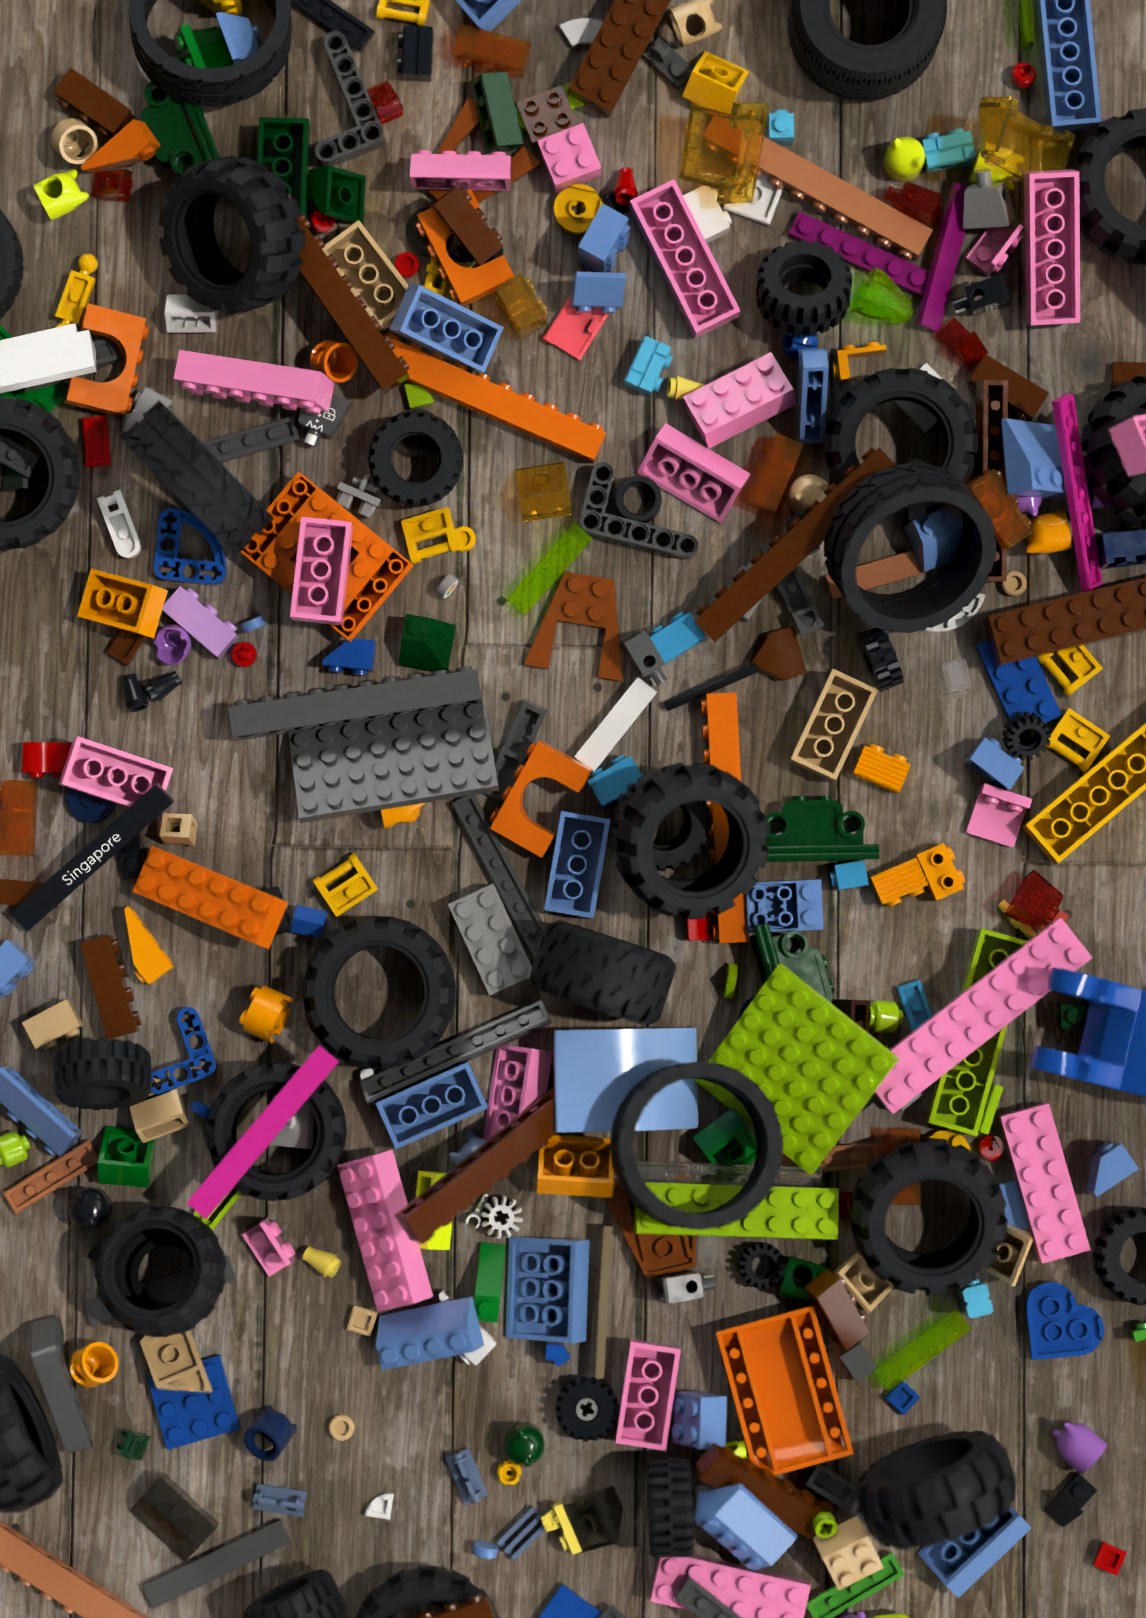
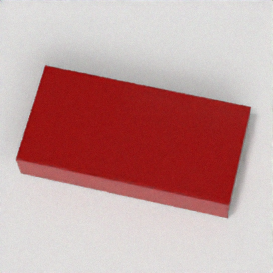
M108 417L82 418L86 467L112 466Z

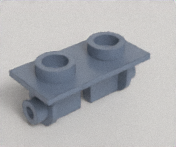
M469 1448L446 1457L465 1505L476 1503L488 1495Z
M257 1484L253 1509L303 1517L307 1491Z

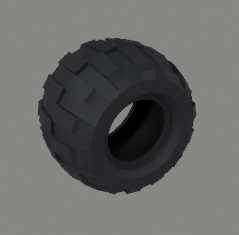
M171 1206L142 1208L130 1216L126 1215L114 1225L113 1231L108 1237L105 1236L99 1247L101 1251L98 1262H95L94 1278H97V1293L102 1305L108 1309L115 1321L138 1334L150 1337H168L175 1334H183L195 1328L196 1324L211 1314L225 1286L224 1270L226 1260L224 1251L219 1245L218 1237L208 1225L197 1216L183 1209ZM162 1245H174L183 1249L191 1257L195 1269L194 1278L188 1292L182 1298L169 1303L157 1302L148 1297L142 1290L138 1278L139 1267L145 1255L152 1249Z

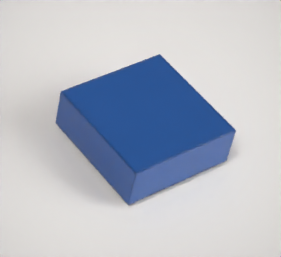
M901 1379L884 1398L904 1415L917 1402L920 1396Z

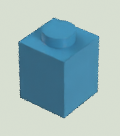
M864 860L834 865L833 871L829 872L831 885L836 886L837 891L869 885Z

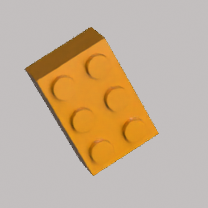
M91 568L77 616L92 622L154 638L168 590Z
M554 1135L548 1140L549 1142L545 1147L539 1149L537 1193L612 1198L614 1169L611 1161L609 1138Z

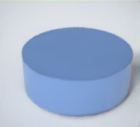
M262 615L242 623L240 626L243 633H248L265 626L266 621Z
M475 1541L472 1553L480 1558L494 1559L497 1557L499 1547L490 1542Z

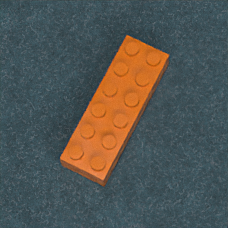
M151 846L132 891L267 949L270 948L289 903L155 846Z

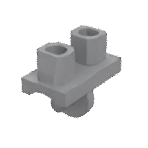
M366 474L363 480L354 476L352 483L360 486L359 490L342 482H339L337 487L340 490L337 503L349 509L354 497L359 498L363 501L357 513L371 518L377 507H381L383 501L365 493L366 489L374 493L377 489L376 485L369 483L371 480V475Z

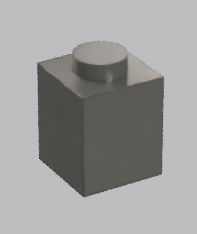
M860 1341L847 1351L842 1347L840 1348L842 1352L838 1356L856 1382L878 1369Z

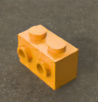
M942 843L914 856L918 859L928 882L927 887L934 901L964 889L962 884L965 883V879L961 870L955 869L952 862L955 860V856L950 846L946 847Z

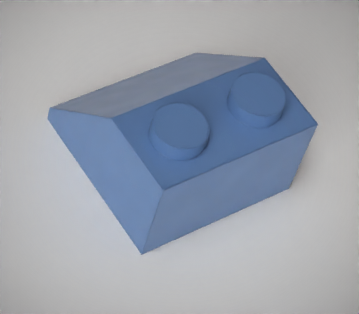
M576 272L570 279V308H575L578 313H591V309H601V313L604 314L616 313V310H619L623 305L626 273Z
M951 505L928 514L926 517L915 519L904 527L923 573L949 563L955 554L963 529V519L958 506Z
M984 737L964 763L993 786L1008 791L1024 770V767L1020 765L1022 760L1014 757L1012 753L1008 755L1002 751V745L992 737L989 740Z
M1106 1141L1096 1148L1098 1152L1092 1156L1086 1188L1089 1195L1100 1196L1139 1169L1122 1143Z

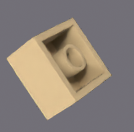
M858 1515L837 1525L836 1534L830 1538L813 1537L838 1591L884 1568Z

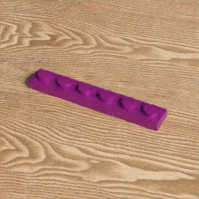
M799 211L788 236L797 240H807L808 243L817 241L824 247L828 245L834 249V253H840L847 263L917 296L923 297L929 271Z

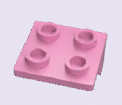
M1019 224L1014 232L1007 227L987 228L965 260L988 277L993 271L998 273L1009 257L1006 254L1007 251L1012 254L1023 238L1021 231L1024 226Z
M984 783L980 787L966 832L1012 848L1015 846L1025 811L1030 808L1032 799Z
M266 1218L242 1234V1236L270 1277L295 1260L293 1255L296 1252L288 1241L284 1243L279 1234L282 1231L276 1221H270L269 1218Z

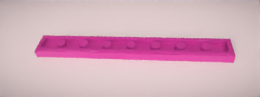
M1064 394L1052 401L1081 591L1088 592L1094 590L1103 582L1074 395Z
M319 1045L187 1201V1204L207 1219L339 1061Z

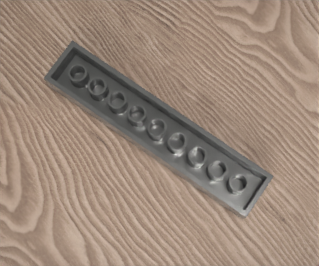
M472 666L457 668V672L449 674L447 670L432 672V676L423 677L422 674L408 675V680L398 681L397 677L383 679V684L374 685L372 681L358 683L357 688L349 689L348 685L333 687V691L325 692L323 689L309 690L308 695L300 696L296 692L284 694V699L275 700L273 696L258 698V703H250L248 700L233 702L234 706L228 707L232 737L240 741L398 714H409L422 710L427 711L442 707L461 706L471 702L482 703L477 669L472 670Z

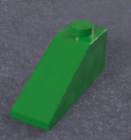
M481 1242L474 1298L478 1321L498 1322L506 1250L505 1244Z

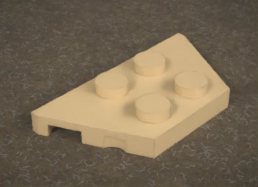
M191 1330L168 1337H150L145 1335L141 1339L140 1344L158 1390L213 1392Z

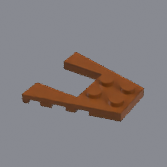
M470 96L437 154H442L443 151H454L457 155H461L455 149L480 124L475 101ZM524 146L511 158V183L518 181L525 174L541 166V162ZM449 190L425 191L437 201ZM472 190L479 205L490 196L500 192Z
M565 571L524 666L549 670L556 624L559 621L606 629L598 678L622 682L614 579Z
M697 1163L672 1168L675 1183L697 1184ZM614 1182L612 1198L604 1197L646 1279L696 1267V1236L634 1234V1223L627 1195L621 1189L619 1182Z

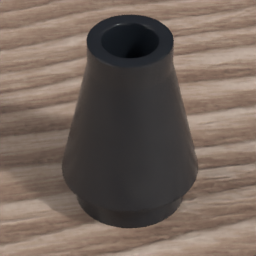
M173 671L169 674L147 680L148 683L143 685L152 703L157 700L159 702L162 701L177 686L181 685L182 681L176 671Z
M132 673L123 676L125 707L129 709V712H138L146 709L149 706V698L138 681L136 674Z

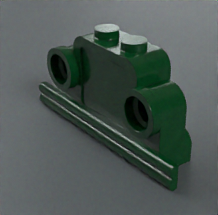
M181 56L175 58L183 62ZM150 81L144 90L145 99L150 106L142 110L141 119L142 122L146 123L161 145L155 150L152 161L157 159L162 167H172L176 174L181 177L186 169L200 162L220 158L200 104L195 105L180 101L165 93Z
M830 795L817 796V800H807V796H792V801L787 802L782 807L781 813L772 812L766 816L770 831L769 836L765 838V845L770 848L767 862L862 861L865 859H880L879 844H864L863 831L865 820L863 816L856 811H846L843 813L841 803L832 800Z
M768 923L753 927L757 941L751 942L763 985L776 967L782 963L831 1003L834 986L832 980L828 979L825 970L828 968L826 957L824 954L821 955L818 949L808 948V939L802 932L793 930L772 937Z

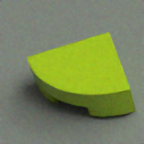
M416 384L404 385L411 410L435 404L431 394L425 388Z
M729 963L727 967L724 998L733 999L738 964Z

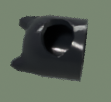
M97 1187L79 1190L72 1196L68 1206L71 1220L74 1224L85 1229L101 1226L108 1220L112 1211L110 1197L105 1191Z

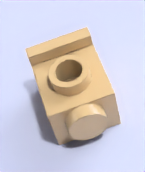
M163 813L162 822L158 823L157 833L164 844H185L194 847L198 823L192 814Z

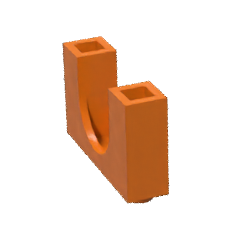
M467 190L472 198L470 201L471 205L475 210L480 208L472 190ZM431 207L417 214L419 222L415 225L421 237L426 236L430 243L426 247L431 258H437L440 267L437 269L442 280H448L451 289L448 291L453 302H459L461 306L465 307L515 282V276L504 255L475 268H466L456 264L449 257L446 250L447 241L452 232L434 208Z
M89 303L85 306L80 331L89 330L90 334L113 341L121 350L123 368L119 377L110 382L101 383L79 377L69 378L64 403L118 417H123L126 412H130L133 398L129 397L131 388L135 389L138 374L134 372L136 364H141L143 350L140 349L142 340H146L149 326L145 325L146 318Z
M540 740L537 744L532 743L526 753V756L529 758L525 766L520 764L514 775V778L517 779L514 786H508L502 796V800L505 801L501 809H495L489 821L493 822L490 829L543 858L557 834L536 823L527 815L523 806V794L527 785L536 778L548 777L579 793L593 769Z

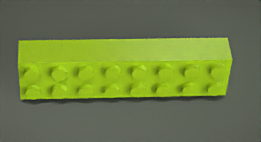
M983 928L978 929L961 993L1027 941ZM1007 1025L936 1080L925 1122L974 1136L978 1135Z
M645 1182L647 1187L661 1201L675 1209L688 1213L713 1210L727 1203L744 1186ZM773 1186L759 1206L744 1218L723 1227L705 1230L669 1226L650 1218L634 1205V1234L834 1241L838 1240L839 1189Z

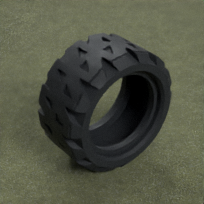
M558 920L546 926L530 974V980L537 989L553 996L612 1016L649 1025L658 1022V1019L660 1020L676 971V965L669 956Z
M280 1062L258 1065L244 1070L233 1077L220 1090L221 1092L214 1099L210 1108L206 1127L207 1148L210 1150L211 1160L215 1167L219 1165L238 1142L237 1122L245 1104L253 1096L264 1090L283 1089L301 1066ZM325 1080L306 1101L314 1113L318 1127L316 1146L310 1158L300 1168L286 1173L267 1172L252 1165L233 1188L244 1195H250L258 1200H290L314 1189L333 1172L341 1159L342 1151L345 1147L347 1127L341 1101L333 1092V1088Z

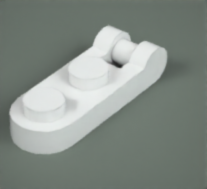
M121 490L114 491L113 495L108 497H98L97 501L118 554L126 559L138 556L141 551V542ZM118 504L119 509L110 512L109 506Z

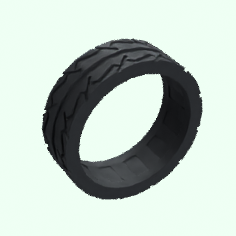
M129 0L131 40L136 59L146 76L157 87L180 101L195 105L201 104L203 106H225L238 103L240 100H246L260 93L273 82L272 78L278 76L287 61L291 47V0H264L270 7L275 19V24L269 38L256 53L246 60L221 68H200L184 64L171 57L158 46L147 27L148 17L157 0Z
M158 400L143 415L144 418L140 422H135L121 438L171 491L237 555L252 541L251 537L255 533L259 534L274 518L181 421Z
M907 463L893 466V468L888 467L870 475L856 486L857 488L851 490L839 503L831 518L832 522L828 524L824 539V557H827L825 564L830 578L848 604L861 619L871 626L885 631L911 633L926 630V627L932 628L950 620L961 612L963 607L968 606L980 593L989 578L987 575L991 572L996 557V539L994 540L996 534L992 520L968 487L949 470L924 463ZM924 501H943L961 508L963 519L961 540L947 566L936 577L920 587L897 594H877L864 590L857 585V559L863 543L871 531L884 518L900 508Z
M702 1061L671 1065L646 1076L632 1088V1091L630 1090L620 1104L611 1129L610 1154L612 1167L621 1189L631 1202L650 1218L672 1227L700 1230L723 1227L748 1215L759 1206L773 1187L780 1169L783 1150L779 1119L771 1101L761 1088L740 1071L722 1064ZM687 1078L703 1079L718 1084L731 1092L745 1107L756 1133L757 1151L754 1167L748 1181L739 1193L727 1203L713 1210L699 1213L684 1212L661 1201L647 1187L640 1175L634 1151L636 1126L643 1109L653 1096L666 1086Z

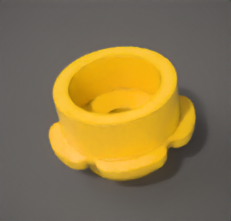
M506 1460L504 1464L498 1466L497 1475H499L498 1479L502 1484L514 1485L520 1480L519 1476L522 1474V1470L519 1465ZM508 1470H510V1471L512 1472L511 1475H508V1474H507V1471H508Z

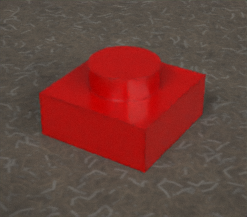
M1102 1541L1092 1564L1117 1576L1127 1552Z

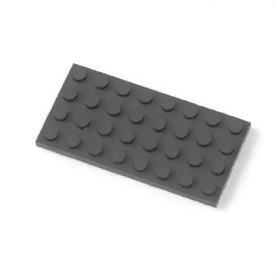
M485 700L482 703L471 702L455 707H442L435 710H422L409 714H398L288 732L300 823L499 791Z

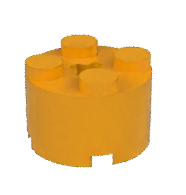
M266 985L261 987V989L255 987L250 996L252 1003L248 1010L243 1011L239 1023L243 1025V1031L272 1044L275 1041L272 1039L273 1035H280L289 1018L291 1009L287 1008L288 1002L293 1004V998Z

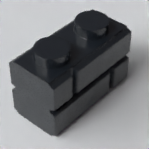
M405 25L403 26V33L398 34V48L402 49V58L397 57V73H401L403 81H432L433 27Z

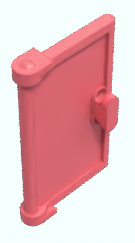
M569 296L542 339L580 361L609 314L601 313V309H591V313H578L575 308H570Z

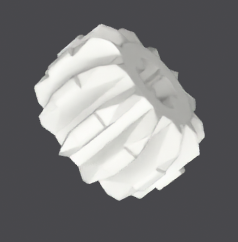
M505 1195L502 1197V1204H499L495 1196L492 1198L494 1207L487 1202L484 1204L485 1208L490 1210V1213L481 1212L480 1216L487 1217L489 1220L483 1221L481 1224L482 1227L491 1224L492 1227L487 1232L489 1235L497 1229V1238L500 1239L502 1230H505L506 1236L509 1238L511 1237L510 1227L516 1232L519 1231V1227L513 1222H523L522 1217L514 1216V1214L522 1212V1208L518 1207L513 1210L512 1207L515 1205L516 1200H511L510 1204L507 1205V1196ZM501 1210L503 1214L508 1213L509 1218H506L507 1222L502 1224L500 1220L496 1221L495 1216H498L496 1212Z

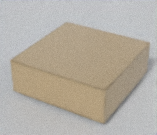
M354 1305L347 1330L371 1337L378 1312Z

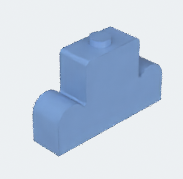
M823 348L798 349L799 443H824L829 365L827 350Z

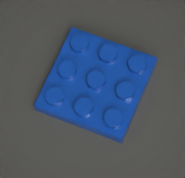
M221 1355L202 1360L213 1389L211 1393L158 1390L152 1375L147 1376L167 1450L241 1428Z

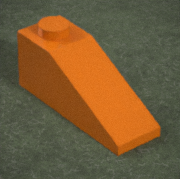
M133 119L80 167L84 171L97 173L146 161L154 156L155 150L161 145L145 122Z

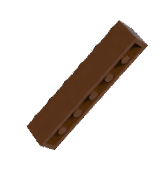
M713 1442L695 1464L699 1480L716 1489L742 1484L789 1528L811 1540L817 1536L813 1526V1519L817 1514L822 1512L831 1513L836 1520V1524L838 1523L834 1512L835 1509L828 1501H821L815 1498L809 1491L798 1489L789 1480H782L776 1477L769 1469H762L754 1465L750 1459L739 1457L726 1446L721 1447ZM826 1523L822 1524L824 1528L829 1526Z

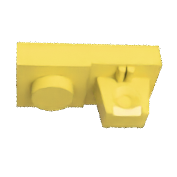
M556 1502L550 1505L552 1509L540 1517L545 1531L559 1529L562 1536L558 1538L563 1550H569V1553L572 1555L581 1552V1547L562 1504Z

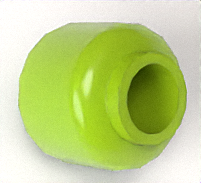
M875 1000L871 1002L869 1029L874 1033L895 1032L903 1022V1012L899 1010L898 1005L893 1001Z
M10 1131L0 1136V1166L3 1165L6 1168H11L28 1158L27 1150L31 1147L25 1135L19 1136L17 1132Z

